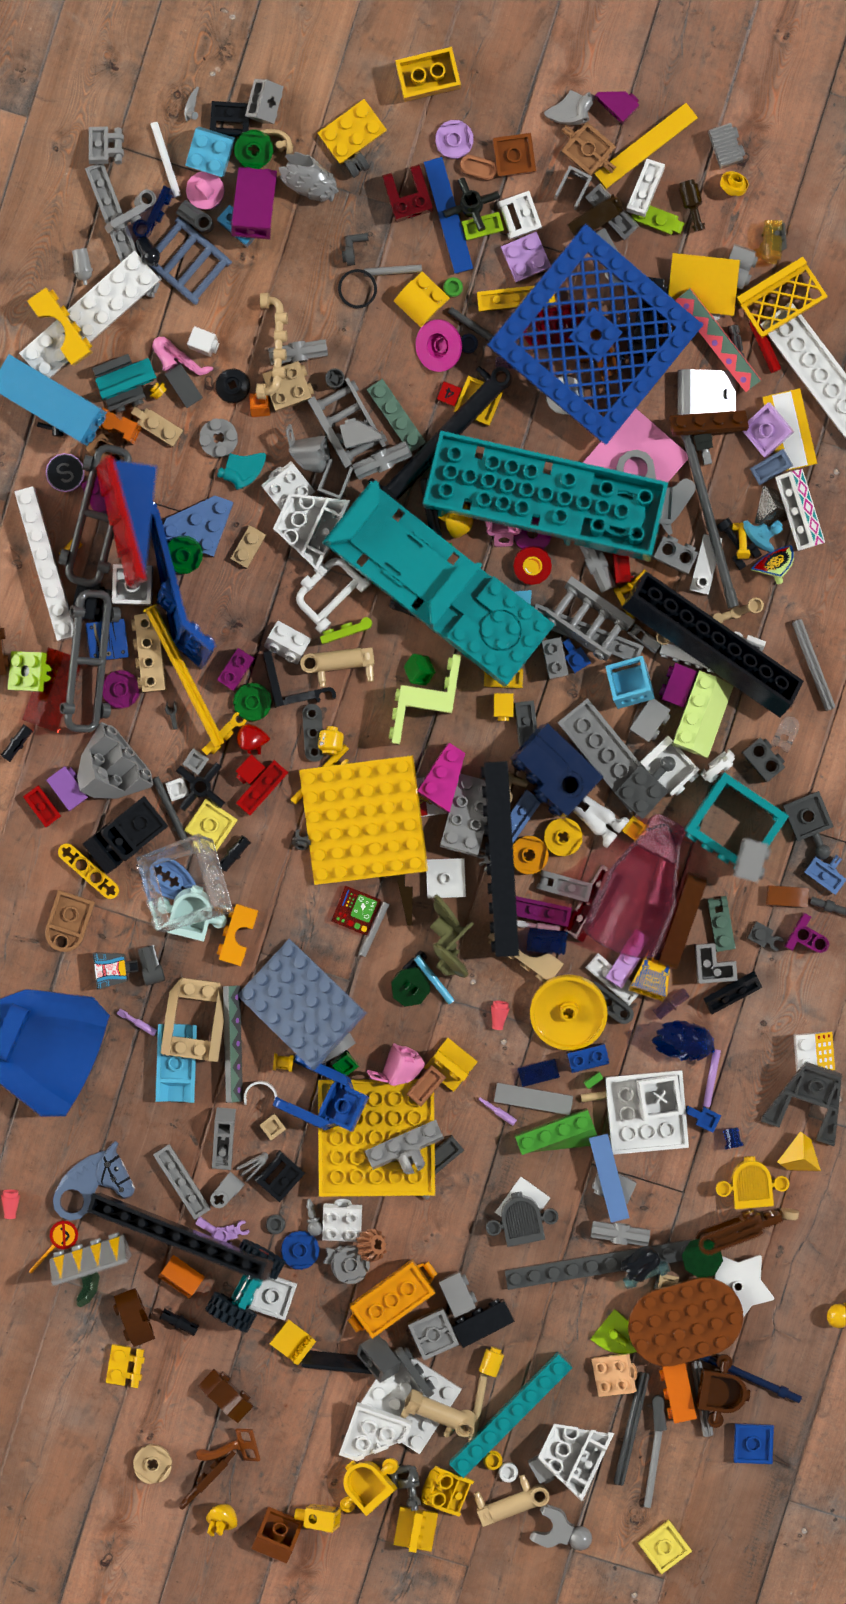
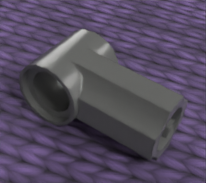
M187 200L181 203L176 212L177 215L203 234H208L213 230L214 223L208 214L202 212ZM202 220H209V225L206 228L200 227Z
M154 945L138 949L146 986L165 981L164 972L161 964H159Z

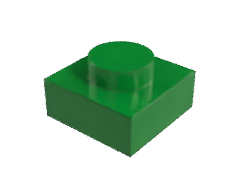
M347 1051L331 1061L332 1067L346 1076L359 1067L358 1063Z

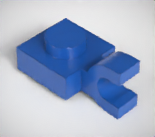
M569 638L562 642L569 653L565 656V659L574 673L591 663L581 646L575 649Z
M690 1106L686 1108V1114L697 1118L696 1125L712 1133L714 1132L721 1118L720 1114L705 1107L702 1108L701 1112Z

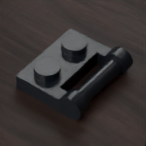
M212 101L210 130L237 137L241 133L248 131L250 118L245 117L248 103ZM216 123L243 124V129L216 127Z
M279 1150L274 1160L254 1180L277 1201L281 1202L304 1176L305 1172ZM283 1161L286 1164V1166L276 1176V1178L270 1184H268L265 1180Z

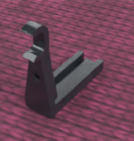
M268 651L262 654L275 708L314 698L319 703L321 700L319 698L320 693L328 691L331 692L333 699L336 698L335 690L327 687L287 696L283 700L272 653Z

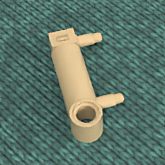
M354 648L306 654L300 661L304 672L317 673L320 688L326 686L325 671L365 667L367 681H374L373 648ZM308 658H312L316 662L315 667L312 669L305 667V661Z
M414 1389L406 1397L405 1406L400 1417L406 1419L409 1414H418L447 1426L443 1433L444 1437H449L454 1430L461 1437H470L474 1434L476 1416L472 1411H459L423 1396V1393Z
M523 1474L519 1476L523 1491L487 1505L484 1503L480 1492H475V1501L478 1506L477 1513L482 1526L490 1525L537 1506L546 1505L550 1498L547 1487L537 1484L530 1488L529 1482ZM537 1491H542L545 1497L538 1500L534 1497V1494Z

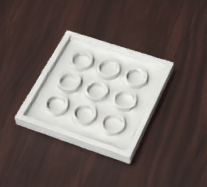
M682 1070L605 1077L610 1144L613 1155L689 1148ZM677 1075L683 1114L643 1120L636 1080Z
M412 1357L413 1363H418L423 1369V1377L426 1380L430 1379L435 1386L433 1390L435 1394L429 1398L451 1407L462 1388ZM401 1362L399 1371L395 1375L381 1383L375 1379L361 1403L400 1417L405 1406V1399L411 1390L414 1389L421 1393L423 1391ZM409 1414L406 1419L413 1422L406 1441L402 1443L420 1454L440 1423L418 1414Z

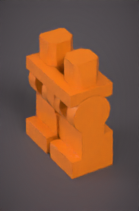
M102 408L107 414L104 423L98 429L107 430L110 433L118 432L123 434V439L134 445L142 427L125 417H122V420H120L108 409Z

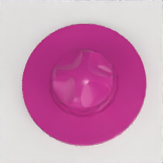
M440 319L425 323L420 328L416 337V352L421 363L426 368L435 372L447 371L456 365L462 351V342L457 329L451 323Z

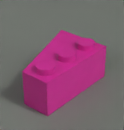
M447 743L417 788L419 795L446 813H450L465 753L451 743Z

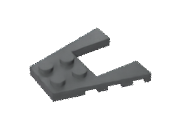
M805 1061L763 1114L761 1122L780 1127L792 1097L827 1108L816 1140L835 1146L842 1074Z

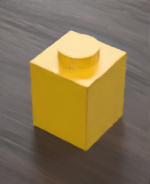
M494 693V717H498V721H509V717H513L514 694Z

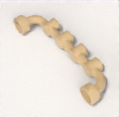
M260 293L261 309L269 308L270 304L276 307L273 384L270 387H266V384H257V399H266V395L277 392L280 388L281 379L286 378V368L282 367V361L287 359L286 349H282V342H287V331H283V324H288V313H284L281 301L275 297H270L269 293Z
M752 598L748 605L734 607L728 612L716 613L712 617L720 623L731 618L738 619L741 615L749 612L754 614L761 612L764 603L760 598ZM657 633L656 640L659 644L667 645L670 643L669 640Z

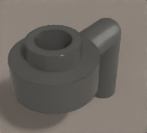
M368 233L347 235L345 237L346 247L345 251H342L343 263L347 262V266L355 265L353 242L369 241Z

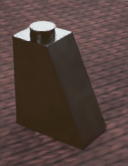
M611 195L574 218L568 224V227L574 236L585 224L595 231L623 212V204L618 197L615 198L614 195Z

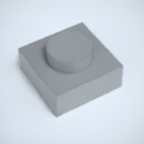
M193 748L183 762V765L199 775L209 761V758Z

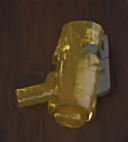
M765 220L761 236L763 237V242L759 248L754 249L756 251L755 256L762 255V259L766 260V264H777V261H781L782 251L787 249L786 224L781 220Z

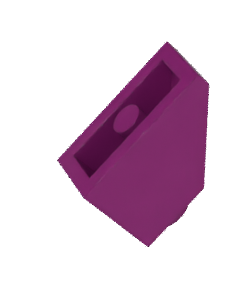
M626 91L597 92L595 94V99L622 125L639 108L637 103L639 100L632 93L628 94Z

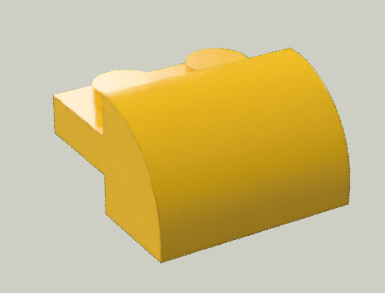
M422 271L413 281L411 280L405 286L394 302L413 321L422 327L450 297Z

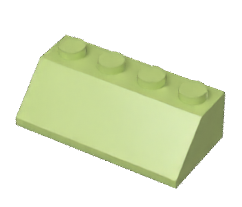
M699 670L671 746L708 759L734 686L716 676Z

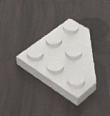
M357 1402L339 1455L359 1461L367 1455L386 1450L389 1446L396 1443L405 1442L413 1421Z

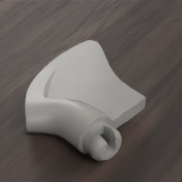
M570 90L560 103L545 111V117L565 125H578L588 122V111L595 100V96L591 95L590 92L582 96Z

